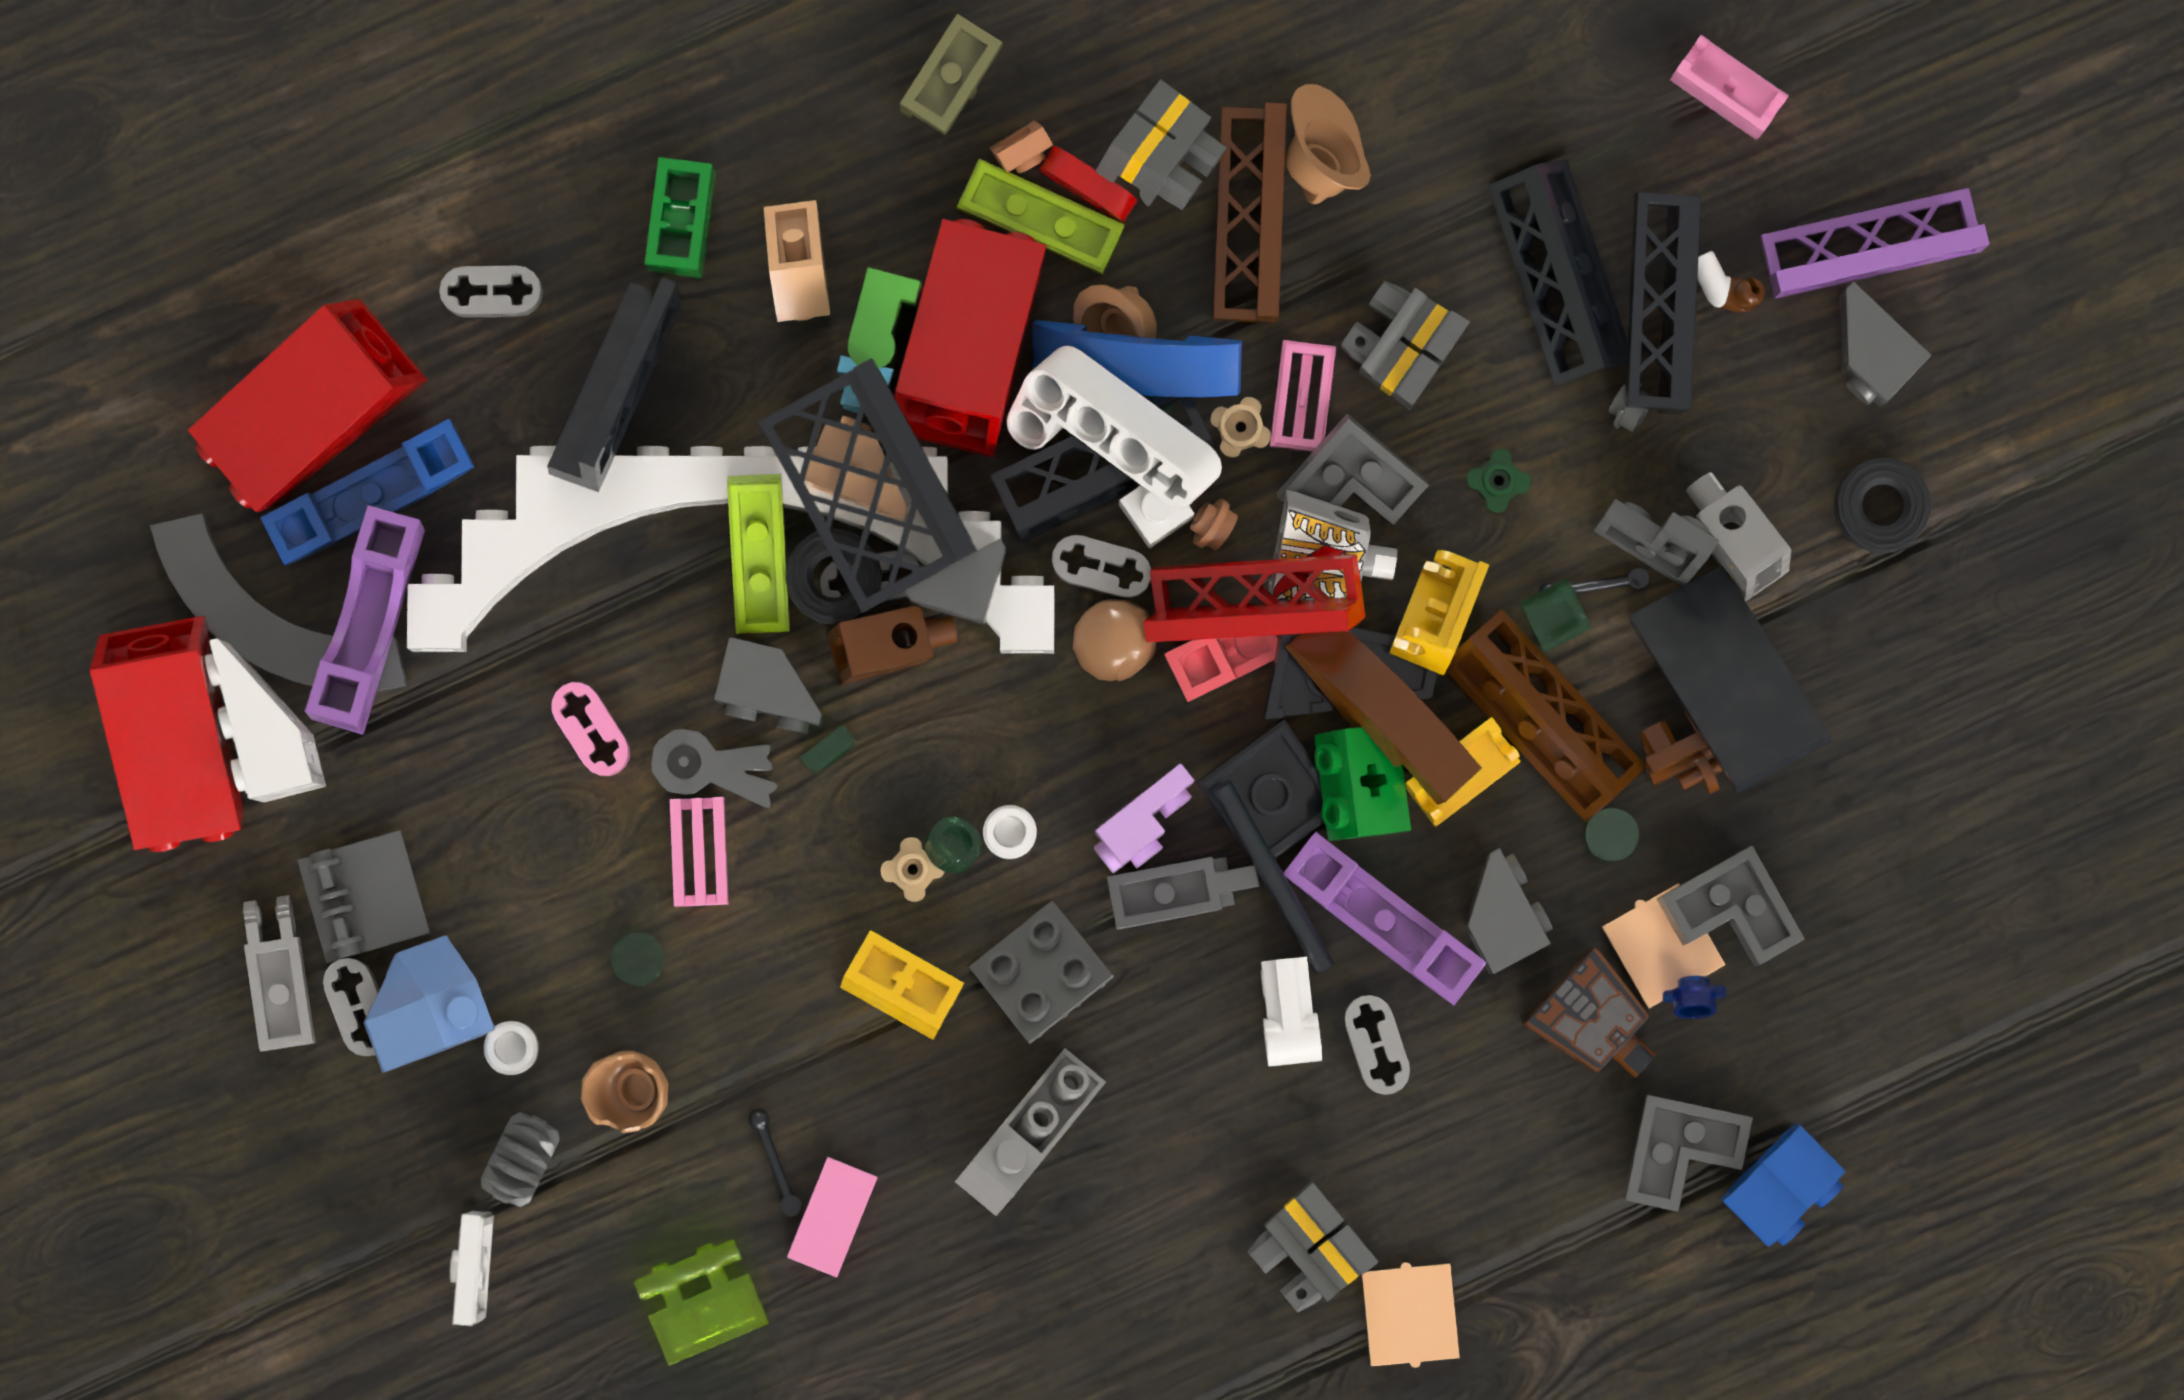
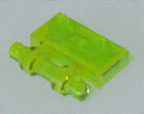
M734 1239L715 1247L712 1242L697 1248L698 1254L672 1265H669L667 1261L652 1267L653 1273L634 1281L642 1301L659 1293H662L666 1301L667 1308L655 1312L648 1317L669 1366L770 1323L750 1274L747 1273L731 1281L727 1278L723 1266L742 1259ZM706 1274L712 1289L684 1300L678 1285Z

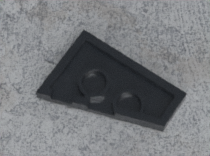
M1358 628L1349 630L1421 700L1433 697L1437 673L1390 654L1389 652L1396 636ZM1298 634L1279 635L1262 718L1264 720L1337 710L1286 649L1285 646Z

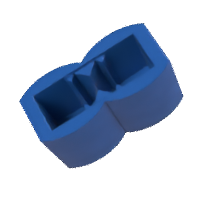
M1795 1123L1719 1199L1766 1246L1770 1247L1776 1241L1784 1246L1804 1227L1805 1223L1800 1217L1814 1203L1820 1208L1824 1207L1841 1191L1843 1185L1839 1178L1846 1171L1801 1125Z

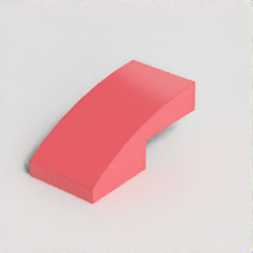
M1279 636L1191 640L1164 655L1187 702H1190L1273 662Z

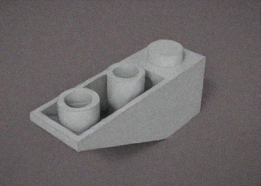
M1064 1048L957 1178L955 1183L997 1216L1100 1091L1106 1081Z

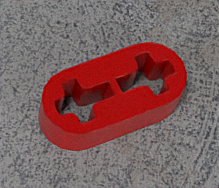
M1052 146L1038 168L1050 180L1120 223H1124L1138 201L1126 189L1115 182L1111 183L1097 174L1095 169L1056 146Z

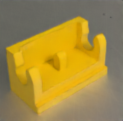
M1437 550L1434 561L1438 564L1429 561L1425 562L1389 653L1444 676L1456 652L1489 564L1482 561L1477 563L1449 551ZM1442 565L1447 566V567H1450V568L1453 569V570L1447 569V568L1443 567Z
M1492 717L1459 741L1482 769L1445 803L1437 805L1414 777L1405 783L1406 790L1435 827L1521 762L1518 759L1520 757L1518 751L1506 741L1501 734V728Z
M870 930L846 971L840 988L934 1040L964 983Z

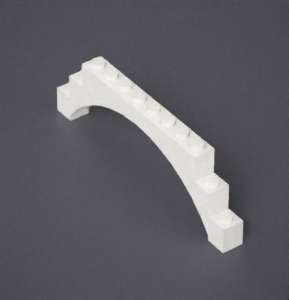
M531 446L530 455H516V520H508V511L477 510L476 520L462 519V584H454V575L423 574L421 575V584H408L407 649L413 652H467V637L492 607L527 575L560 552L603 530L642 516L683 507L728 504V476L782 474L783 507L807 512L772 447H744V456H723V448L715 446L691 447V456H669V447H637V456L615 455L599 492L549 475L547 465L556 446ZM798 447V450L806 453L808 447ZM922 447L948 494L947 456H937V448ZM790 456L800 473L804 458ZM890 462L889 467L894 479L901 480L893 463ZM806 485L810 494L829 500L833 499L834 495ZM898 486L909 512L912 498L906 488ZM840 498L839 503L869 511V509ZM815 502L822 516L827 517L830 506ZM837 508L834 520L864 530L867 517ZM917 509L913 524L927 528ZM958 512L978 550L1001 538V521H990V512ZM874 519L870 533L899 548L904 528ZM910 530L905 552L911 554L925 566L943 557L932 536ZM1000 571L986 622L1000 638L1001 653L1054 654V586H1044L1043 576H1012L1011 585H1001Z

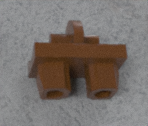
M1686 712L1685 718L1694 734L1678 742L1666 721L1659 722L1640 733L1646 755V773L1653 786L1676 776L1683 790L1701 782L1709 795L1720 789L1715 774L1721 772L1722 769Z

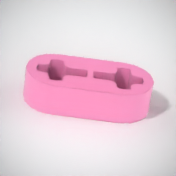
M571 682L563 685L555 692L552 699V713L577 755L591 772L600 776H612L621 772L629 761L630 747L598 694L591 687L583 683ZM571 693H574L578 698L588 696L591 701L585 707V712L593 724L587 728H584L580 720L575 716L565 718L562 711L568 707V702L565 698ZM596 730L607 743H612L615 740L618 742L620 748L613 753L616 762L611 766H608L604 761L594 763L591 758L597 751V748L589 735Z

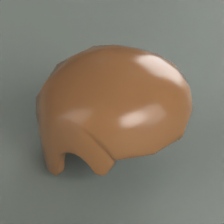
M1106 599L1090 607L1080 617L1074 627L1072 649L1082 669L1098 680L1111 682L1128 679L1140 671L1153 658L1156 650V642L1146 643L1143 621L1150 617L1148 611L1131 599Z
M623 1050L601 1058L591 1065L582 1078L580 1100L589 1119L594 1124L607 1125L619 1130L621 1133L636 1132L654 1124L667 1107L668 1079L657 1062L651 1057L636 1051Z

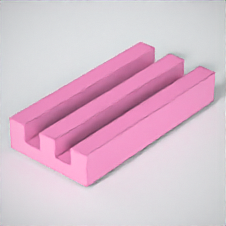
M1283 340L1270 439L1271 448H1288L1295 451L1313 452L1325 439L1336 346ZM1292 353L1302 354L1293 435L1292 437L1282 436ZM1314 355L1324 358L1314 439L1311 440L1303 439Z
M724 797L670 799L674 907L729 905ZM703 809H713L716 894L706 895ZM682 810H692L695 895H686Z

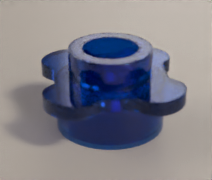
M1686 976L1678 980V987L1673 990L1664 991L1662 999L1665 1002L1673 1003L1674 1014L1677 1017L1702 1019L1710 1017L1717 1012L1716 998L1725 997L1727 991L1726 987L1722 985H1710V979L1707 977Z

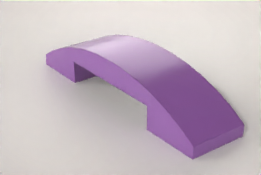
M1317 832L1312 835L1284 872L1287 879L1453 1006L1487 964L1486 961L1448 932L1440 929L1368 874L1355 861Z

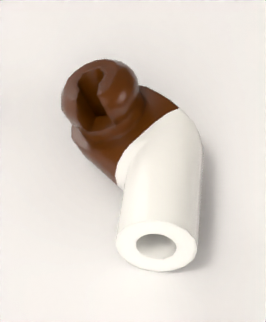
M1713 251L1698 257L1697 280L1708 301L1713 306L1745 313L1753 311L1763 301L1765 290L1758 279L1749 277L1747 280L1725 276Z

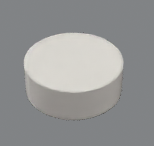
M1005 805L995 809L989 814L983 826V837L987 847L992 853L1004 859H1016L1028 853L1033 847L1037 836L1036 824L1032 816L1025 809L1015 805Z
M507 1021L494 1027L495 1030L487 1034L484 1042V1055L488 1064L497 1072L505 1075H516L530 1069L539 1054V1042L534 1031L524 1023L517 1021Z

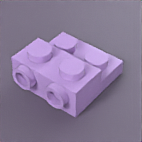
M1181 763L1095 831V835L1100 842L1093 849L1113 874L1129 861L1136 868H1139L1163 848L1157 839L1164 835L1165 830L1153 815L1160 811L1166 819L1192 797L1186 789L1193 784L1194 779Z

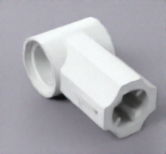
M1307 957L1262 961L1261 979L1267 1018H1263L1268 1067L1322 1061L1317 1013H1313Z

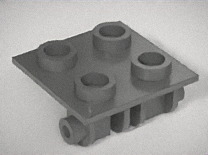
M401 830L337 849L319 851L310 854L309 857L297 860L326 963L430 933Z
M1053 900L969 966L1029 1044L1042 1037L1044 1032L1063 1017L1066 1018L1069 1012L1081 1006L1083 1001L1098 989L1106 986V983L1114 977Z

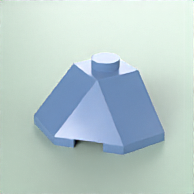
M446 935L394 954L381 989L364 1021V1026L382 1073L480 1038L495 1030L476 978Z

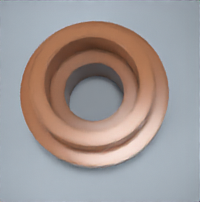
M1219 499L1213 505L1206 502L1198 510L1190 525V529L1195 532L1193 538L1194 545L1199 548L1208 546L1216 551L1227 540L1238 518L1237 514L1229 510L1230 504L1227 501Z

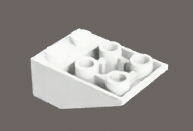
M218 638L209 640L212 654L205 655V663L212 686H219L223 693L226 706L218 708V715L225 738H232L235 742L238 759L231 760V768L238 791L245 790L249 799L268 802L326 787L314 735L231 644Z

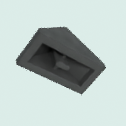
M1000 538L906 589L905 592L912 604L985 625L1006 554V548Z

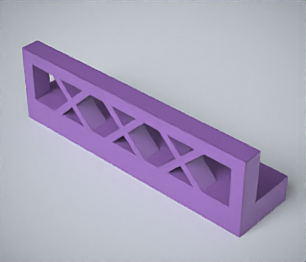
M1969 188L1760 236L1774 299L1982 252L1990 245L1985 224H1977ZM1959 203L1964 229L1940 233L1927 225L1938 207ZM1928 210L1922 221L1911 215V213ZM1893 217H1900L1917 228L1909 241L1889 245L1876 237V234L1885 220ZM1876 222L1870 233L1858 226ZM1847 228L1865 240L1858 253L1837 257L1824 249L1833 232ZM1922 232L1929 236L1918 239ZM1825 233L1819 244L1807 238ZM1795 240L1813 251L1806 265L1781 270L1775 244ZM1870 244L1877 247L1876 249L1867 250ZM1818 256H1821L1824 259H1826L1823 261L1815 262Z

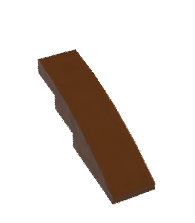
M1351 632L1298 634L1285 646L1352 728L1362 726L1395 767L1404 764L1437 805L1445 803L1482 769L1478 762L1424 702Z

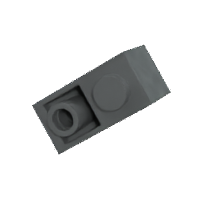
M729 637L714 698L717 703L726 705L724 715L755 722L757 712L778 717L776 727L803 734L808 733L809 725L822 727L824 719L822 713L782 649Z
M1500 848L1486 855L1465 924V929L1478 954L1487 962L1485 967L1489 974H1495L1551 944L1546 933L1553 930L1541 904L1537 901L1530 905L1520 886L1528 881L1514 854L1504 857Z

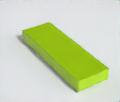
M981 159L978 160L957 205V210L1008 233L1019 232L1033 237L1037 243L1045 244L1046 250L1101 275L1105 271L1125 226L1118 221L1010 172L1007 173L1005 170Z
M782 474L728 476L727 491L736 634L790 632L789 597L785 580L787 561Z

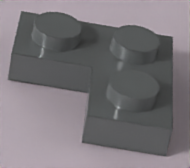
M1346 414L1279 489L1277 497L1284 503L1286 490H1290L1341 507L1354 492L1394 525L1429 484L1417 471L1351 416Z
M1615 499L1603 514L1594 532L1682 587L1692 579L1707 561L1719 542L1718 539L1709 534V529L1702 522L1691 516L1684 515L1681 517L1673 512L1660 527L1651 521L1652 518L1649 513L1640 506L1629 502L1623 504Z
M1753 846L1743 849L1657 898L1682 945L1694 941L1729 921L1754 967L1763 964L1805 940Z
M1645 1094L1624 1200L1678 1212L1689 1159L1742 1170L1753 1117Z

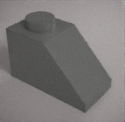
M1853 282L1839 296L1841 371L1849 378L1845 383L1847 388L1866 405L1874 401L1879 407H1882L1932 355Z

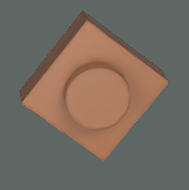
M1034 120L989 147L999 166L1007 173L1014 168L1018 173H1022L1045 159L1043 151L1053 146V143L1043 126Z

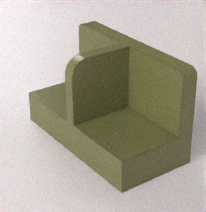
M957 14L901 100V113L909 118L914 115L946 135L968 99L974 98L977 93V85L1002 48L1003 42Z

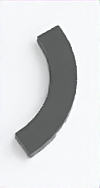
M204 514L150 525L158 555L170 581L195 617L205 615L208 630L216 638L231 644L243 659L269 673L299 684L313 686L320 660L325 655L333 636L310 631L291 624L273 614L253 599L235 580L220 557L210 535ZM395 634L393 635L376 692L408 687Z

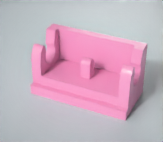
M1700 35L1670 79V81L1755 140H1758L1789 96L1717 47L1703 35Z

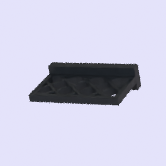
M872 358L854 367L853 370L758 421L862 613L978 551L875 360ZM850 385L860 403L854 426L824 418L829 397ZM821 401L817 416L803 412V410ZM864 414H866L876 433L860 429ZM794 415L815 421L806 453L785 447L774 426ZM822 424L852 432L843 463L813 455ZM858 435L881 441L886 455L880 474L850 466ZM789 454L804 458L800 473ZM811 461L841 469L832 500L810 494L804 483ZM890 462L893 463L901 480L887 477ZM848 471L878 480L869 511L839 503ZM885 482L906 488L911 496L912 503L906 522L876 514ZM815 502L830 506L826 521ZM837 508L867 517L858 548L838 543L834 538L831 527ZM917 509L927 528L913 524ZM874 519L904 528L895 559L865 550ZM910 530L932 536L943 557L925 567L903 562L902 558ZM842 550L856 554L852 569ZM863 556L893 565L887 587L868 598L857 580ZM900 567L915 571L895 582Z

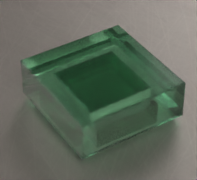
M1566 578L1519 603L1531 631L1544 653L1591 629V625L1573 587Z
M842 725L803 754L801 759L813 774L816 773L818 775L855 747L856 740L846 727Z

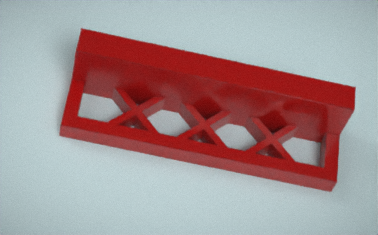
M1357 554L1154 567L1150 570L1156 612L1143 621L1146 643L1349 631L1366 617ZM1343 569L1347 597L1330 598L1314 584L1324 570ZM1314 571V572L1310 575L1309 578L1305 577V576L1301 573V572ZM1284 573L1300 587L1291 601H1280L1263 587L1272 574ZM1263 574L1258 581L1250 576ZM1233 576L1250 590L1240 604H1229L1213 590L1222 577ZM1212 577L1208 584L1204 583L1200 579ZM1183 579L1199 593L1190 607L1171 608L1167 580ZM1306 593L1313 598L1301 600ZM1255 596H1257L1261 601H1263L1257 603H1250ZM1205 599L1212 604L1200 606Z

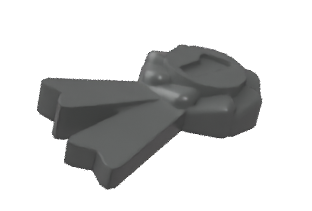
M675 729L661 738L653 749L651 771L661 786L668 792L685 795L695 794L711 782L764 808H770L769 794L778 787L775 782L745 773L747 770H773L772 763L767 759L771 751L770 745L767 744L716 751L701 732Z

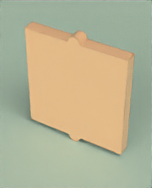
M1679 883L1646 902L1644 900H1637L1634 903V909L1602 926L1604 933L1648 1009L1681 990L1690 992L1693 988V983L1725 965L1708 933L1686 945H1682L1657 898L1680 886Z
M1404 1262L1400 1268L1367 1271L1362 1275L1371 1366L1410 1363L1412 1367L1416 1368L1423 1361L1460 1358L1450 1263L1411 1267L1409 1263Z

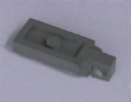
M1208 857L1107 877L1117 930L1223 910L1222 907L1235 905L1233 892L1260 887L1257 869L1254 865L1228 870L1226 857L1218 859Z

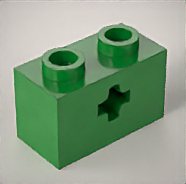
M658 157L645 256V265L649 272L702 278L716 177L712 164Z
M1362 727L1314 735L1316 744L1315 764L1320 775L1323 798L1322 818L1326 825L1328 841L1411 831L1403 764L1395 767Z

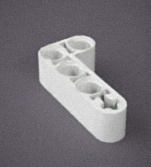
M1063 346L1056 349L1027 375L1008 413V430L1012 438L1021 446L1027 449L1041 448L1064 428L1172 507L1184 508L1189 506L1221 474L1220 458L1210 445L1085 353L1072 346Z

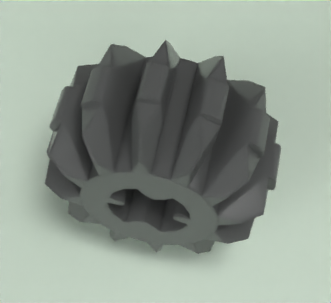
M521 1112L513 1115L480 1179L482 1189L491 1193L493 1198L506 1204L509 1202L519 1207L528 1204L560 1141L559 1131L549 1126L548 1122L534 1115L531 1117Z

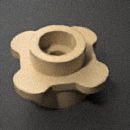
M1246 397L1240 404L1228 409L1217 407L1212 412L1211 424L1219 430L1222 439L1220 450L1225 456L1235 458L1239 456L1241 450L1253 446L1264 448L1270 442L1271 432L1263 426L1262 418L1259 414L1262 407L1257 399ZM1237 423H1244L1246 430L1238 432L1236 430Z
M913 837L904 839L900 844L899 853L893 860L885 861L881 866L882 878L886 882L897 884L904 890V897L911 902L922 900L926 894V887L933 879L941 878L945 872L943 860L939 857H931L922 849L920 840ZM911 864L918 867V872L915 875L908 873V867Z

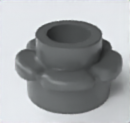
M1640 382L1639 395L1653 396L1643 390L1644 383ZM1623 385L1614 398L1608 412L1615 416L1613 425L1616 429L1622 426L1634 433L1649 409L1625 407L1626 385Z

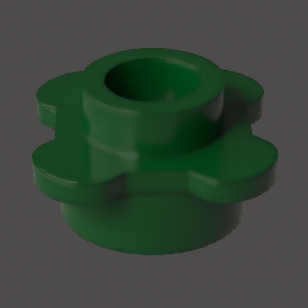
M1505 449L1494 450L1490 454V460L1481 468L1471 469L1467 475L1468 486L1473 490H1478L1481 497L1486 500L1487 509L1494 513L1505 511L1510 499L1516 494L1526 493L1531 486L1530 476L1526 472H1520L1511 462V453ZM1496 476L1503 477V485H1495L1494 478Z

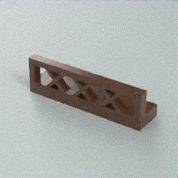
M1265 103L1264 108L1221 107L1220 143L1227 149L1219 160L1214 321L1277 323L1287 103ZM1232 120L1263 122V141L1247 157L1231 141ZM1232 152L1239 159L1240 163L1230 171V153ZM1262 152V168L1260 172L1252 161ZM1246 167L1261 183V194L1246 209H1243L1229 194V182ZM1228 205L1239 214L1229 224ZM1260 205L1258 225L1249 214ZM1244 220L1259 236V247L1245 261L1241 262L1227 247V235ZM1226 258L1237 267L1227 277ZM1258 258L1256 278L1247 267ZM1241 273L1257 289L1256 310L1225 308V287Z
M1503 609L1498 611L1456 650L1446 670L1448 674L1489 718L1492 717L1505 736L1585 823L1613 800L1646 768L1641 759ZM1496 630L1510 645L1511 655L1502 653L1488 638V635ZM1529 674L1537 675L1546 684L1548 695L1539 693L1530 683ZM1565 713L1574 715L1582 723L1584 734L1575 732L1568 725ZM1602 753L1610 754L1625 770L1619 778L1603 763Z

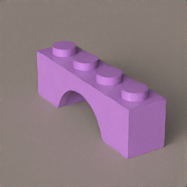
M367 505L352 555L350 579L342 612L332 641L325 655L320 660L305 709L306 714L311 720L364 734L425 533L420 520Z

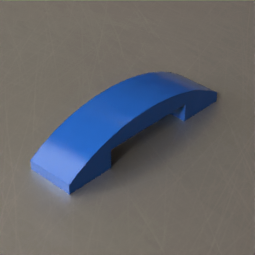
M1035 320L1033 322L1032 370L1056 349L1063 346H1072L1085 353L1140 395L1221 397L1234 396L1241 392L1242 341L1190 335L1185 341L1087 332V325L1042 320Z
M447 419L403 442V446L317 492L313 494L306 493L260 517L283 564L287 566L360 532L367 505L397 513L473 469L475 466L451 419Z

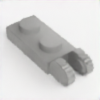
M289 895L277 897V904L275 905L281 939L263 942L261 909L258 907L256 900L243 903L248 942L247 945H244L260 1052L316 1043L300 937H296L295 917Z

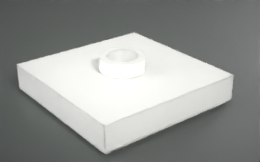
M471 1211L461 1216L459 1250H453L450 1267V1282L456 1283L453 1324L474 1325L486 1318L494 1221L492 1212Z

